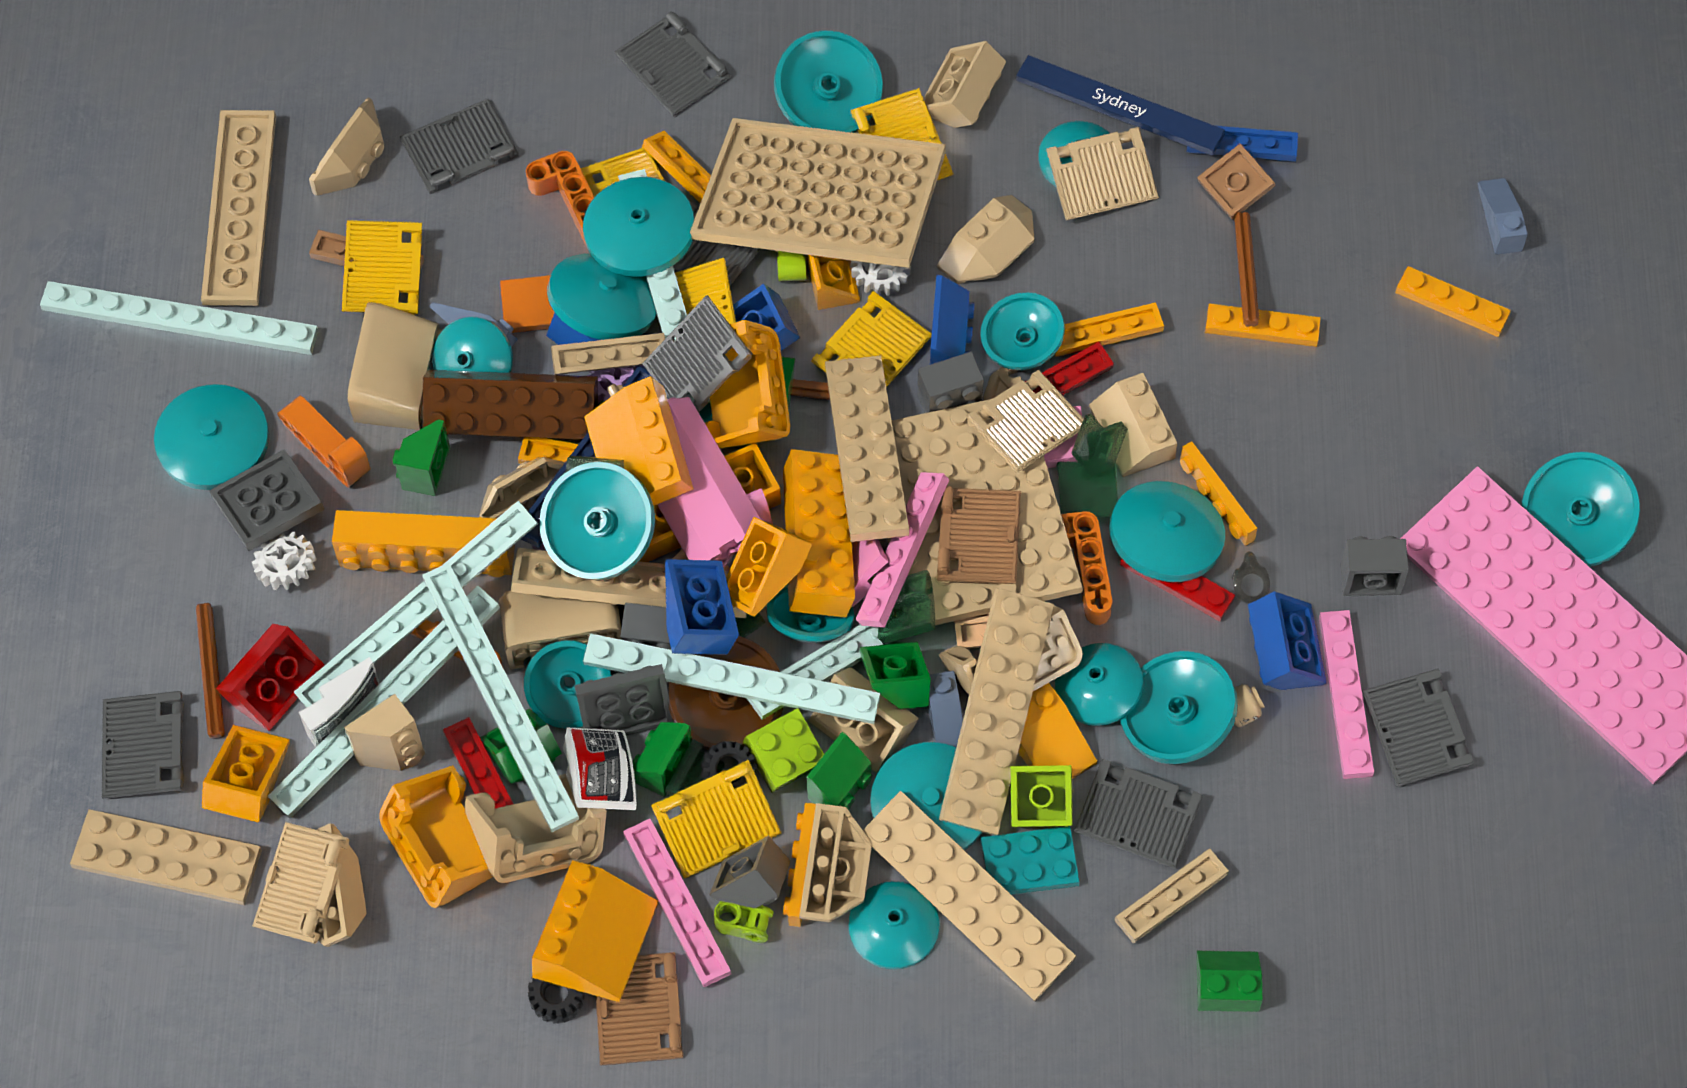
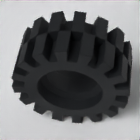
M731 741L719 742L711 746L710 750L703 755L704 759L700 765L702 767L701 776L704 780L718 774V763L727 756L735 758L738 763L749 760L754 773L755 769H757V764L754 763L755 757L749 752V749L741 745V743ZM744 776L731 781L734 789L747 783Z
M532 978V982L528 984V998L535 1014L538 1017L542 1016L543 1021L548 1022L551 1019L553 1024H559L558 1020L563 1019L564 1022H567L570 1015L574 1018L577 1015V1009L581 1010L583 1006L582 1000L585 997L584 992L567 988L568 995L566 999L561 1003L553 1004L544 997L545 990L553 983Z

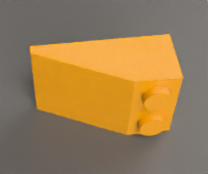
M753 517L726 577L732 605L755 617L800 572L812 544L776 525Z
M1050 683L1033 691L1018 750L1028 766L1071 765L1072 779L1098 763L1065 703Z
M233 725L203 781L202 808L259 823L269 804L270 798L268 795L275 787L290 739Z

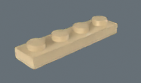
M664 333L551 346L554 374L562 375L643 365L642 363L665 340Z
M1209 848L1115 917V922L1134 944L1225 878L1229 870Z

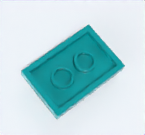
M1070 826L981 837L985 871L1011 895L1079 886L1080 882Z

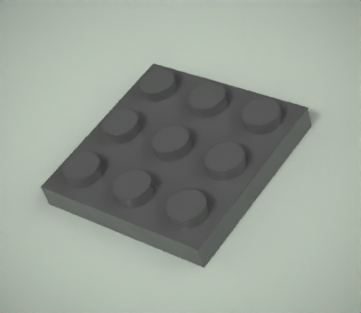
M285 449L209 490L213 500L248 551L324 510L321 500Z
M662 664L645 666L639 670L617 673L610 677L588 680L582 684L574 685L583 728L624 730L627 736L655 729L660 722L673 723L669 711L670 701Z

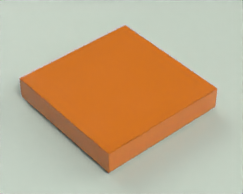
M551 275L500 281L503 319L514 328L511 333L549 329L554 315L547 296V286Z

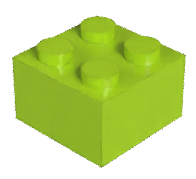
M798 708L747 735L743 740L749 752L754 755V763L757 764V768L771 793L811 772L824 755Z
M1071 765L1011 766L1012 827L1073 826Z

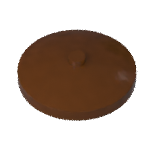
M738 636L728 654H693L780 672L774 659L766 650L757 643ZM672 682L667 683L670 701L669 711L673 721L690 725L692 742L707 750H710L711 746L719 742L726 741L738 742L745 746L743 740L747 735L781 717L783 708L762 720L747 698Z

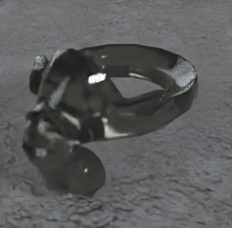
M1246 552L1241 566L1235 569L1232 575L1233 588L1240 600L1245 603H1252L1269 593L1270 580L1267 570L1257 562L1254 553ZM1248 574L1259 576L1263 582V589L1257 596H1248L1242 590L1241 581Z

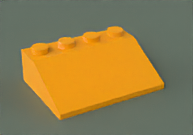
M649 376L622 388L584 416L597 462L614 464L634 474L649 492L653 506L694 490L664 386L653 377Z
M572 860L532 956V978L620 1002L658 906V901L602 868Z

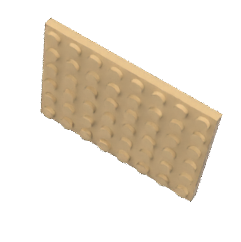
M732 118L690 231L692 240L909 268L946 153L945 144Z
M991 399L892 420L905 507L921 472L944 473L949 479L947 486L952 488L1021 491L1016 584L937 581L941 498L901 589L911 631L990 613L996 588H1002L1042 601L1082 593L1081 580L1044 455L1016 473L975 427L968 425L966 416L972 411L976 413L980 411L983 405ZM990 417L984 422L986 424H989L992 421H994V419ZM953 499V509H962V499ZM887 538L888 545L891 541V538ZM950 560L949 570L958 571L959 561Z

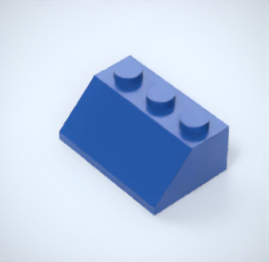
M936 275L930 365L971 352L966 351V343L972 344L973 327L968 326V319H974L975 302H969L970 291L942 275Z
M1274 591L1248 604L1249 621L1253 630L1254 647L1258 656L1259 674L1263 685L1279 690H1288L1327 684L1311 603Z

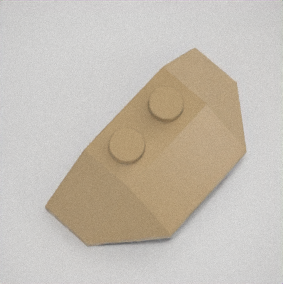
M367 97L358 107L320 161L316 171L309 178L313 194L319 196L355 187L360 179L366 177L374 159L379 158L383 153L384 142L372 99Z
M1012 195L993 198L956 233L937 264V268L957 284L998 277L1034 243L1032 210Z
M538 457L532 461L523 462L516 470L507 475L496 477L487 487L479 517L498 518L517 501H520L526 510L529 511L565 462Z
M816 803L799 919L831 922L864 902L872 842L846 807Z
M332 823L317 829L342 836L337 827ZM349 844L347 849H340L337 862L342 863L336 886L325 919L318 918L314 931L320 934L318 941L325 947H330L351 937L367 914L359 858Z

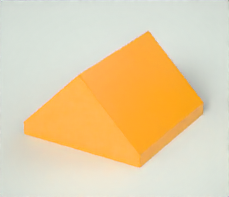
M807 255V264L818 310L855 304L860 301L856 280L851 275V260Z

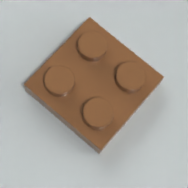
M1241 144L1237 145L1197 177L1198 182L1231 220L1235 218L1238 212L1242 213L1275 187V182Z

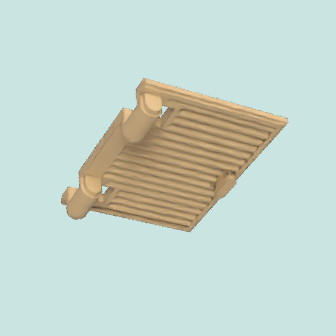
M1139 127L1131 128L1126 132H1114L1072 142L1066 146L1058 148L1055 146L1046 149L1066 220L1159 198ZM1133 142L1134 148L1122 149L1121 144ZM1071 156V163L1061 165L1060 158Z
M1039 370L1034 372L1028 381L1024 382L1021 380L986 402L977 413L972 411L966 416L968 425L975 427L1016 473L1089 426V423ZM1040 386L1043 390L1035 394L1033 390ZM990 417L994 419V421H992L989 424H986L984 422Z
M285 822L252 926L316 944L320 936L319 933L314 932L318 918L325 919L342 867V863L337 862V858L341 848H348L349 838Z

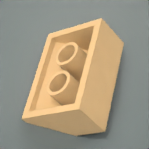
M987 41L950 48L923 98L931 119L954 128L972 125L978 120L979 112L984 103L989 99L990 92L995 82L1001 77V71L1006 63Z
M1144 373L1116 382L1089 404V408L1122 477L1175 459L1177 441Z
M851 667L834 674L830 683L876 692L872 689L870 681ZM880 695L874 724L813 712L808 721L834 741L841 732L847 734L871 761V769L877 773L882 765L906 742L919 718L906 708L899 709Z
M393 694L345 726L354 756L360 766L402 771L406 767L410 768L418 764L425 755L416 722L396 694Z

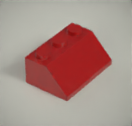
M273 623L217 686L216 690L234 708L265 730L270 731L297 700L298 697L294 691L324 667L325 664L288 626Z

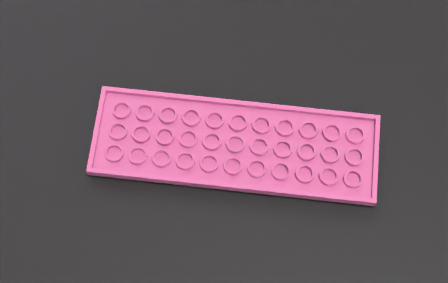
M1478 466L1400 538L1406 539L1407 557L1653 785L1687 753V655Z

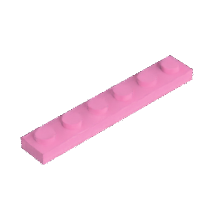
M920 473L906 504L909 536L891 538L885 552L888 563L875 574L856 617L861 626L885 628L949 482L944 473Z
M1350 611L1320 612L1319 621L1343 779L1373 777L1374 768Z
M649 818L623 831L633 854L703 987L731 975L728 964L651 819Z

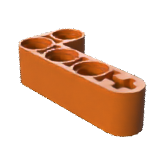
M559 151L529 163L525 171L529 191L534 195L542 196L559 190L586 245L583 234L585 213L581 211L587 210L595 197L575 156L569 151Z
M301 395L277 413L287 429L346 487H350L371 470L367 454L362 446L352 437L346 440Z
M1087 511L1061 514L1070 547L1074 549L1076 566L1082 584L1081 595L1086 619L1094 625L1105 624L1111 617L1112 594L1099 521L1093 513ZM1088 527L1091 531L1083 532L1079 528ZM1091 552L1096 556L1093 558L1085 557L1083 554ZM1096 578L1100 583L1092 584L1088 579ZM1096 598H1099L1100 609L1095 605Z

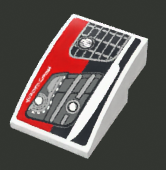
M370 657L319 687L322 699L299 712L307 736L315 748L380 684Z
M567 727L562 748L568 762L566 776L577 808L636 810L634 770L625 731Z

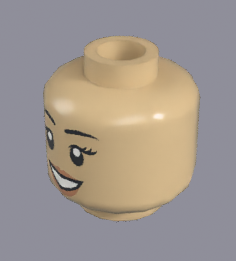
M1247 684L1235 687L1238 698V710L1234 722L1236 727H1243L1259 719L1262 715L1261 709L1265 707L1255 686L1250 688Z

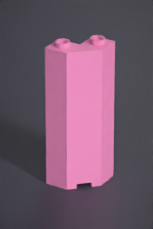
M690 397L669 398L668 403L694 490L657 505L689 560L722 561L724 568L732 556L737 554L753 517L759 519L760 517Z

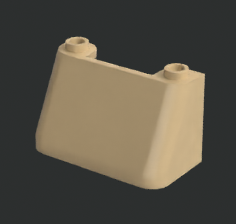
M367 303L348 386V404L354 423L414 430L421 429L423 421V376L429 370L435 342L443 330L440 328L439 323L381 303Z
M511 590L506 591L499 598L504 645L510 670L524 668L525 658L531 656L532 659L543 647L557 641L575 640L588 644L590 633L622 640L620 637L622 626L618 604L553 598L533 594L524 595L511 592Z
M1053 606L1033 691L1074 669L1082 660V648L1064 609ZM954 646L940 653L939 656L947 671H954L956 681L970 694L978 658H973L970 651L962 646Z
M566 774L559 775V778L579 816V820L554 832H551L536 800L496 809L494 800L486 793L466 796L465 813L489 872L500 883H508L569 868L572 860L585 864L594 861L599 857L603 849L607 811L599 808H577Z

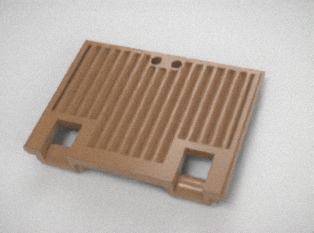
M946 487L941 503L937 581L1016 584L1021 491ZM953 499H962V509H953ZM950 560L959 561L958 571L949 570Z
M676 953L638 955L620 1002L596 996L600 1065L683 1058ZM655 965H664L665 977L656 978ZM660 1035H669V1048H661Z

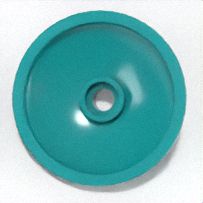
M1086 121L1066 122L1053 128L1044 137L1039 148L1038 161L1043 175L1056 187L1046 151L1047 148L1055 146L1058 148L1072 142L1110 133L1103 127ZM1071 156L1060 158L1061 165L1071 163Z
M1036 293L1013 294L998 301L987 312L981 326V342L987 355L996 364L1012 370L1031 369L1045 363L1058 351L1065 333L1064 320L1058 307L1045 296ZM1025 338H1030L1028 342H1022Z
M479 317L460 318L446 326L439 334L433 348V370L511 373L513 365L512 348L505 333L493 322ZM464 354L468 358L466 364H463L462 362V356Z
M788 588L782 589L767 604L766 610L767 618L774 628L789 638L803 642L818 643L834 640L849 631L854 621L852 606L846 618L790 612Z
M575 640L551 643L538 651L527 666L524 676L526 700L532 711L549 725L565 729L567 727L579 728L583 726L575 687H569L565 684L566 677L574 678L575 685H578L588 680H598L612 676L609 669L584 665L583 660L587 648L585 643Z
M1094 643L1081 647L1083 655L1080 664L1056 678L1055 691L1065 703L1074 720L1093 726L1114 723L1128 715L1141 697L1143 690L1141 668L1134 656L1120 646L1110 643ZM1094 673H1101L1098 678L1091 677Z
M883 882L867 889L864 902L851 909L849 916V934L853 946L865 960L880 968L904 969L921 962L932 951L939 935V915L936 907L913 885L904 882ZM895 914L900 919L892 922L889 920V916Z

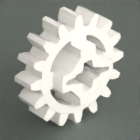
M851 260L852 278H856L857 287L864 284L865 293L873 289L877 294L880 291H884L888 296L890 295V289L893 288L898 292L900 291V283L907 284L908 275H911V266L909 268H898L897 266ZM863 266H865V271L869 272L868 275L864 272Z
M283 532L279 535L278 539L272 538L270 543L261 544L262 551H255L254 556L256 560L252 561L255 569L254 572L258 580H261L265 587L271 584L273 589L277 590L280 585H283L285 590H288L290 583L299 586V579L301 577L304 579L309 578L307 570L312 571L315 569L313 562L317 558L311 542H307L304 535L297 538L296 533L291 532L289 537H285Z

